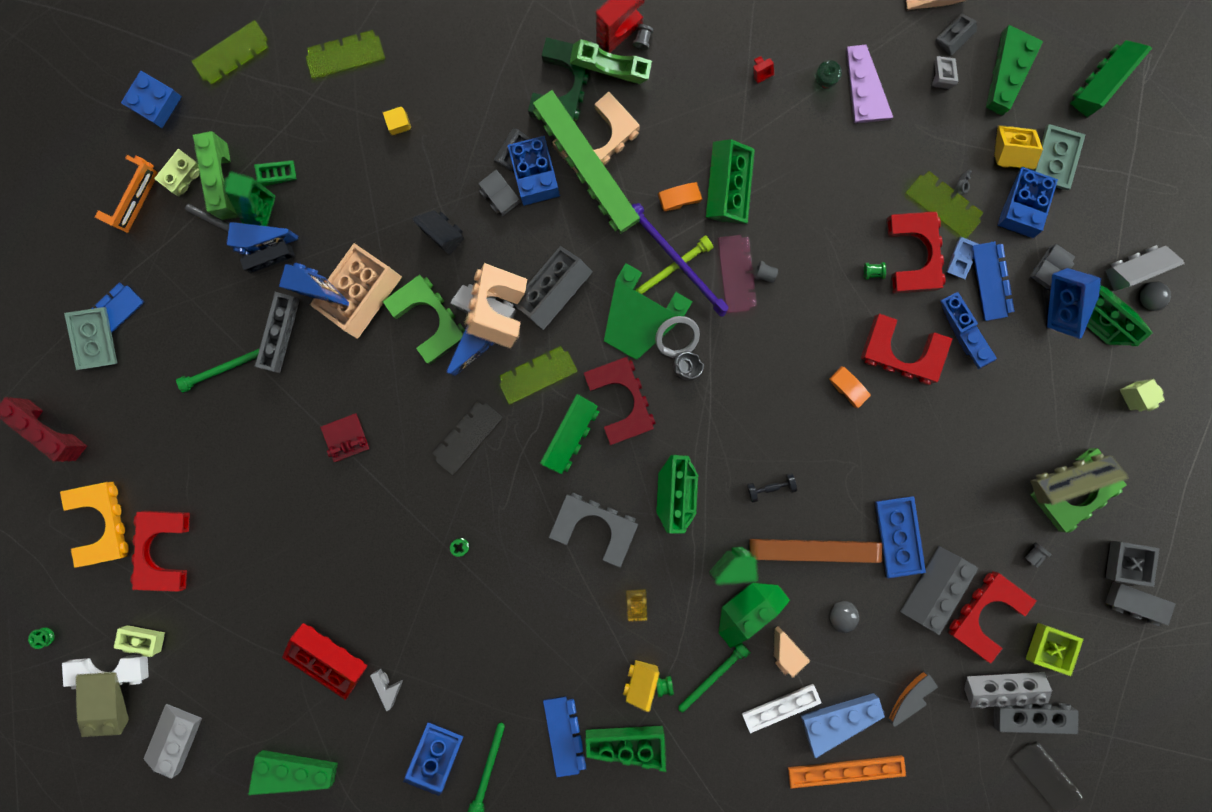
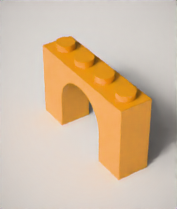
M105 482L60 492L64 511L93 507L101 512L106 523L105 532L99 541L91 545L71 549L74 568L128 557L129 547L124 538L125 527L121 522L120 515L122 511L117 501L118 490L114 482Z

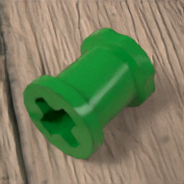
M865 263L864 279L868 280L874 277L885 279L886 263Z
M464 538L456 539L450 545V551L456 557L463 556L469 550V543ZM462 543V544H463L462 548L464 549V551L461 550V551L458 552V551L456 550V549H457L456 544L458 545V544Z

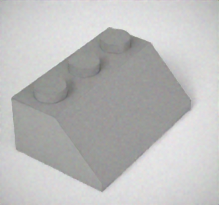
M1155 245L1146 249V254L1141 255L1139 252L1129 256V261L1123 263L1122 260L1112 263V268L1105 270L1113 290L1117 291L1185 263L1167 246L1158 248Z
M469 284L468 287L465 285L461 286L451 301L455 308L465 313L471 311V309H468L471 298L474 296L471 294L473 285ZM486 297L488 305L496 313L510 319L514 318L516 309L513 308L514 305L505 300L501 303L496 300L497 297Z
M169 704L165 705L144 756V760L154 772L169 778H173L181 772L201 723V717Z

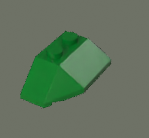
M1100 285L1099 297L1087 327L1109 345L1139 346L1153 332L1131 307L1108 288Z
M671 455L658 473L656 512L667 533L685 534L687 527L696 515L698 474L690 462L689 456Z
M751 583L722 606L718 633L727 645L732 648L748 640L778 616L790 599L779 585Z

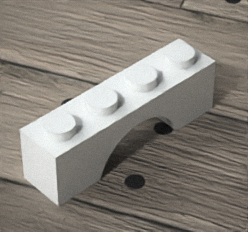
M139 654L121 658L118 666L113 671L117 673L119 684L122 685V682H129V685L140 684L142 680L148 678L147 656ZM90 658L69 660L62 663L63 687L71 686V689H76L77 674L109 672L97 669Z

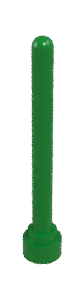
M260 349L195 376H182L176 379L177 386L182 393L191 390L193 384L256 359Z
M743 643L736 645L734 653L679 705L678 710L680 712L687 710L739 658H746L751 653Z
M503 723L497 725L475 800L470 803L468 812H484L483 799L505 725Z

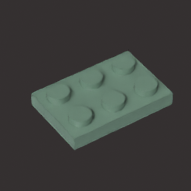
M1048 124L1041 143L1043 151L1034 171L1058 179L1056 188L1070 190L1085 134Z
M106 307L64 313L76 370L118 364Z

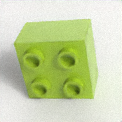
M1038 623L1026 660L1071 676L1083 639Z

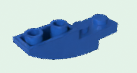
M959 292L941 300V305L953 332L966 355H970L977 368L980 369L994 362L997 358L979 331L977 321Z

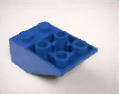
M545 135L509 144L508 149L523 206L559 197V189Z
M1021 167L1002 209L998 226L1031 238L1036 237L1044 229L1058 179Z

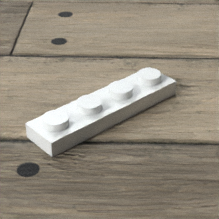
M810 684L746 711L742 715L749 732L752 733L821 704V700L814 684Z

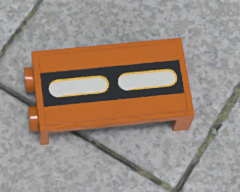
M137 155L135 158L126 156V159L136 164L138 168L114 215L109 216L98 210L95 218L127 233L155 182L154 178L159 173L153 169L154 165Z

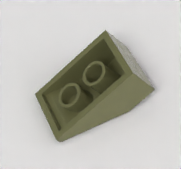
M117 673L77 674V722L81 736L121 735L129 718Z

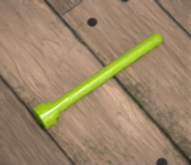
M706 235L699 239L700 242L697 243L695 248L681 257L686 263L699 253L709 252L714 248ZM675 262L635 291L640 294L645 293L680 267Z

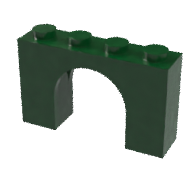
M546 37L542 61L562 66L568 69L574 76L575 81L572 89L566 95L557 98L573 121L578 122L580 115L578 105L583 103L585 92L582 89L583 85L588 83L589 73H586V68L570 64L572 43ZM532 93L528 109L530 117L536 118L533 113V102L544 95Z

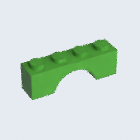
M582 39L573 44L570 64L637 84H641L649 79L652 63L651 60L638 56H619L605 52L598 44Z

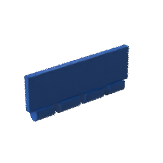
M996 242L973 245L972 251L984 321L1008 317V313L1015 311L1013 299L1005 300V296L1012 295L1009 280L1002 281V277L1008 276L1006 261L999 262L998 258L1005 257L1003 244L996 245Z
M118 283L110 291V294L114 297L113 299L106 294L95 305L97 308L106 307L111 333L144 303L129 286L124 287L121 283Z
M566 696L543 700L556 777L579 774V770L586 769L584 754H576L583 752L581 735L573 736V734L580 732L577 716L570 717L571 714L577 713L574 699L567 700Z

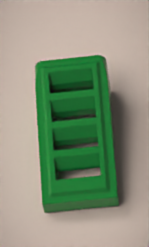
M293 160L254 165L257 182L262 186L296 180ZM285 167L289 168L290 175L286 176ZM281 168L282 176L278 177L277 169ZM269 170H273L274 177H270ZM263 171L266 172V178H262Z

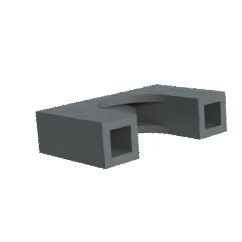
M576 493L567 494L549 538L567 545L576 523L581 518L589 515L599 516L609 524L611 529V539L603 560L621 568L638 527V523L635 522L636 518L626 514L624 517L617 515V510L607 507V510L600 508V503L589 500V503L583 501V496Z

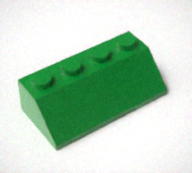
M1125 40L1120 45H1114L1108 52L1111 54L1108 59L1104 58L1097 65V72H1092L1086 78L1085 82L1087 84L1083 88L1079 87L1072 95L1075 98L1070 104L1087 118L1104 107L1151 51L1152 47Z
M732 139L713 142L706 208L707 218L721 222L748 224L754 148Z
M578 394L576 395L540 464L560 474L564 471L568 472L572 464L569 461L573 454L577 455L582 446L578 443L582 437L586 438L591 429L588 427L590 421H595L600 412L597 410L598 406Z
M732 547V551H727L709 571V574L716 584L757 581L756 557L743 547Z

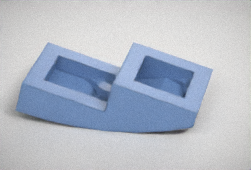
M959 237L949 262L947 273L966 279L973 263L972 246L979 244Z

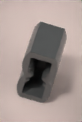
M497 169L478 183L481 187L478 191L484 199L489 198L492 204L490 206L496 214L500 212L504 216L521 203L518 196Z
M1057 244L1051 245L1030 277L1049 290L1051 289L1052 274L1066 268L1071 269L1074 265L1073 260L1075 256Z

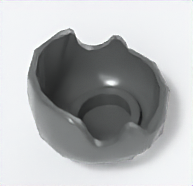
M1148 282L1140 290V301L1143 307L1148 310L1159 311L1167 306L1171 300V291L1162 282Z
M687 351L680 353L675 358L673 368L679 378L686 381L694 380L702 374L704 363L700 361L699 355Z
M847 601L836 603L830 613L832 627L842 633L853 631L859 623L857 607Z

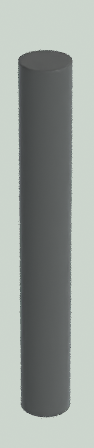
M190 204L186 205L185 211L229 232L228 223Z

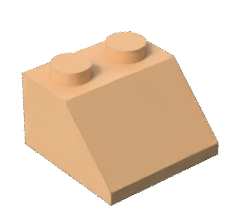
M777 626L774 636V657L777 659L775 664L785 675L789 673L794 677L810 660Z

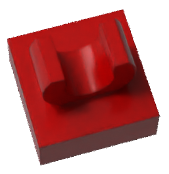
M761 56L754 59L756 65H754L753 71L754 79L757 83L774 75V63L770 58L765 61Z

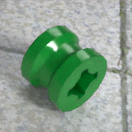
M44 627L32 631L28 637V642L34 649H40L51 645L55 635L50 628Z
M667 676L665 679L658 678L656 684L658 698L666 694L673 696L671 676Z

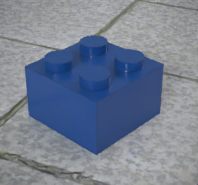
M140 71L121 104L158 127L163 128L182 96L150 75Z

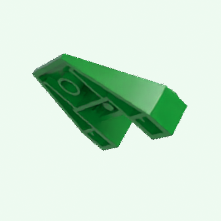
M625 263L615 282L604 342L638 360L656 344L655 337L661 324L672 317L684 316L693 301L675 292L667 308H664L634 290L642 276V272ZM675 323V324H672L671 326H669V327L664 331L662 337H664V336H665L671 329H673L678 323Z

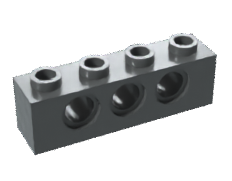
M275 292L255 367L278 373L281 372L300 299Z
M1050 703L1041 705L1025 704L1023 706H994V728L1000 732L1078 734V710L1067 703H1059V706H1052ZM1019 712V718L1013 720L1014 714ZM1038 713V719L1033 721L1034 714ZM1058 714L1057 720L1053 722L1052 717Z

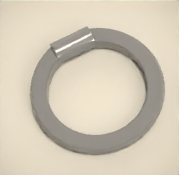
M684 316L672 317L666 320L658 328L655 337L660 353L674 358L682 352H691L699 341V327L695 321ZM675 323H686L693 329L692 341L681 350H671L662 344L664 331Z

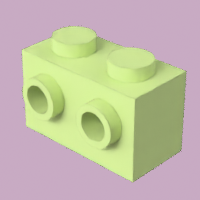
M177 149L154 179L175 195L180 196L187 191L190 182L199 176V165L187 154Z
M1154 379L1136 381L1120 389L1130 410H1138L1140 412L1147 409L1150 411L1159 407L1158 403L1165 400L1161 387L1156 384Z
M127 625L118 629L114 648L121 649L126 653L136 652L141 653L142 656L152 657L161 652L165 632Z

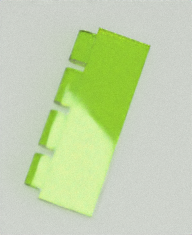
M254 20L194 59L192 63L203 80L208 79L212 84L222 77L219 72L220 70L226 75L238 67L235 60L238 59L240 64H243L254 57L251 52L252 49L257 54L268 47L265 43L267 37Z
M370 30L360 33L361 41L358 40L357 34L342 38L343 46L340 45L339 39L324 43V51H322L320 44L308 47L309 55H306L312 79L385 59L379 36H375L374 31Z
M928 171L924 176L920 174L906 194L930 212H937L938 217L945 224L967 239L981 222L979 218L983 212L973 204L968 210L965 209L970 202L959 193H956L951 198L950 196L955 190L942 181L938 186H935L939 178L932 172Z
M559 346L549 351L552 357L550 360L545 353L532 359L535 365L533 368H531L529 362L516 367L517 376H514L512 370L499 375L502 381L499 385L509 405L577 372L569 352H564L562 347Z

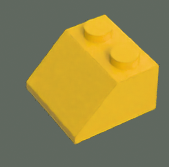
M998 125L995 145L997 165L1036 169L1043 151L1037 131Z
M635 660L634 665H630L628 676L631 678L629 684H625L623 695H626V702L649 712L659 676L658 666Z

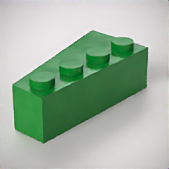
M1008 25L1001 32L1000 46L997 50L996 65L994 66L993 79L990 84L986 108L1002 116L1011 109L1043 43L1042 40L1011 25Z
M230 172L229 177L224 182L225 193L242 224L267 226L276 195L255 179Z
M663 726L586 730L587 758L608 762H622L624 765L633 764L646 769L654 768L666 772Z
M262 750L255 756L249 795L329 789L335 782L338 763Z

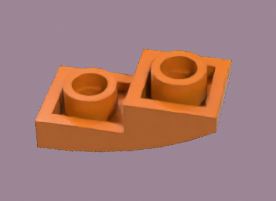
M697 182L680 185L658 193L663 211L680 209L683 205L700 203L702 200Z
M843 366L829 379L838 392L846 396L854 408H859L871 396L858 379Z

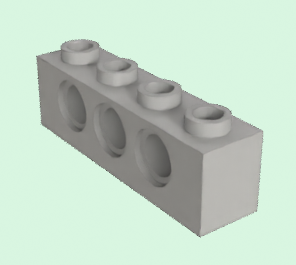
M1045 672L968 676L964 688L971 708L1004 707L1008 705L1023 706L1025 704L1041 705L1049 703L1052 693Z

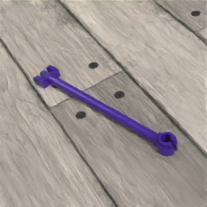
M639 203L632 204V207L640 217L639 223L714 305V311L720 317L725 316L729 308L722 298L718 299L644 217L643 207Z

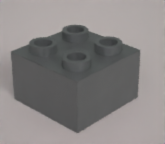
M1111 540L1106 579L1154 587L1160 548Z

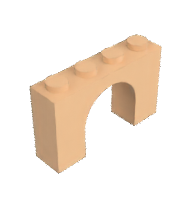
M610 92L606 93L595 103V110L609 124L612 130L610 141L604 147L594 150L603 165L610 161V156L614 152L619 153L625 147V142L629 139L632 141L638 136L640 127L636 120ZM555 139L552 142L553 148L565 160L567 155L564 153V151L560 152L554 143L556 141ZM572 167V169H573L576 173H578V171L575 169V167Z
M484 263L481 270L477 269L474 276L476 283L471 291V294L474 296L471 298L468 309H471V311L468 313L465 324H468L466 333L511 348L518 338L520 322L496 313L488 305L486 297H498L518 304L525 294L527 279Z

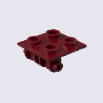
M357 413L321 426L328 446L327 454L329 457H332L333 462L370 449Z

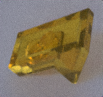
M646 590L626 591L628 622L647 620Z

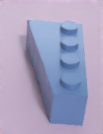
M874 693L800 715L811 752L815 758L885 717L880 700Z

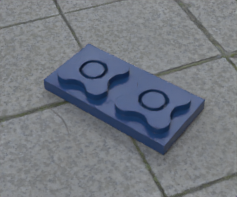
M914 496L876 501L875 507L886 578L926 573Z

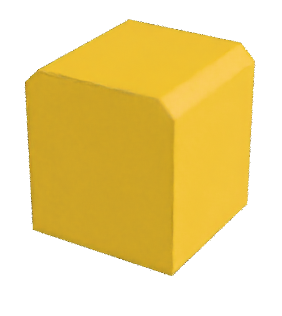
M403 107L383 112L388 130L392 136L411 129L407 113Z

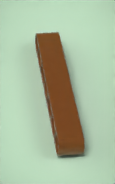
M749 539V552L756 557V560L882 562L881 542Z

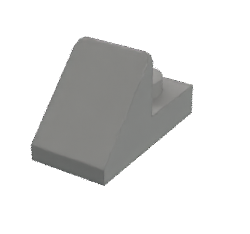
M937 56L934 62L936 74L932 87L951 89L958 84L956 59Z
M379 669L370 676L386 711H388L395 703L403 680L389 686L387 674Z

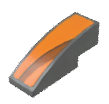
M923 671L914 678L898 697L888 718L894 727L927 705L922 698L938 688L930 674Z

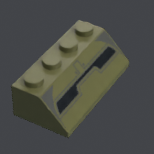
M1103 453L1091 456L1092 460L1086 462L1085 460L1076 461L1072 467L1062 466L1056 468L1052 474L1048 475V472L1036 475L1037 479L1031 480V484L1038 503L1053 505L1126 480L1128 477L1112 456H1104Z

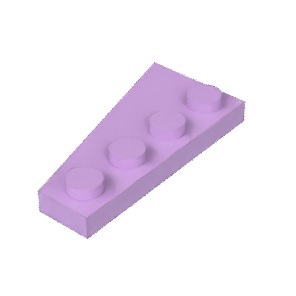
M867 45L848 46L846 53L854 123L892 120L893 115Z

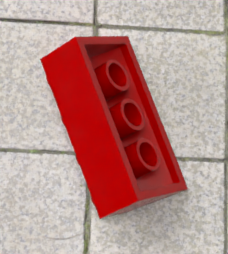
M304 623L290 638L282 656L283 659L345 700L367 668V665L361 659L355 658L346 649L337 646L331 639L322 636L313 627L307 626Z

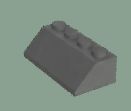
M560 246L527 284L525 294L520 302L512 304L544 330L593 271L580 258Z
M938 546L925 568L926 573H922L900 612L940 635L979 568Z

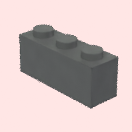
M1112 582L1105 602L1111 605V609L1120 613H1123L1124 610L1130 612L1129 616L1142 620V617L1148 618V623L1159 627L1161 623L1169 626L1176 603L1116 582Z

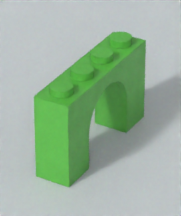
M212 131L193 135L207 212L222 221L238 218L225 193V181L221 169L222 163L231 162L227 143Z
M418 275L382 302L396 319L417 305H430L436 309L440 319L437 332L416 348L426 363L431 365L459 345L465 329L461 323L457 325L453 320L456 316L451 309H445L442 304L444 300L438 292L435 294L432 291L431 287H433V284L427 277L423 278L421 275Z
M1090 448L1075 461L1085 460L1086 462L1092 460L1091 456L1101 452L1098 448ZM1120 481L1091 491L1083 503L1075 506L1069 504L1066 500L1053 505L1038 503L1035 492L1031 496L1058 531L1069 533L1077 528V524L1080 521L1089 519L1093 515L1092 512L1094 510L1104 507L1108 503V499L1122 493V488L1126 486V483Z

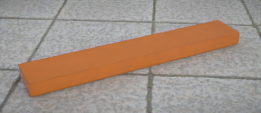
M902 755L788 767L791 789L906 777L905 762Z

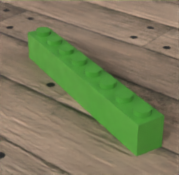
M553 90L533 102L534 115L538 120H543L545 123L543 127L547 134L554 136L556 139L554 143L560 152L564 151L567 155L565 160L571 168L575 167L578 171L576 176L582 184L586 183L589 188L587 192L593 200L597 199L600 204L598 208L604 216L608 215L611 220L609 224L614 231L618 230L621 234L638 223L640 217Z

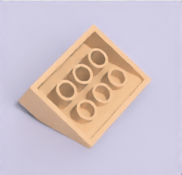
M353 243L328 278V281L347 299L349 305L346 306L314 298L310 305L341 329L358 339L382 306V301L387 299L402 276Z

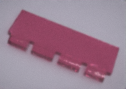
M741 235L719 237L725 301L729 307L727 313L749 311L750 307L757 306L756 293H748V290L755 289L753 273H745V271L753 270L751 255H743V252H750L749 238H741Z

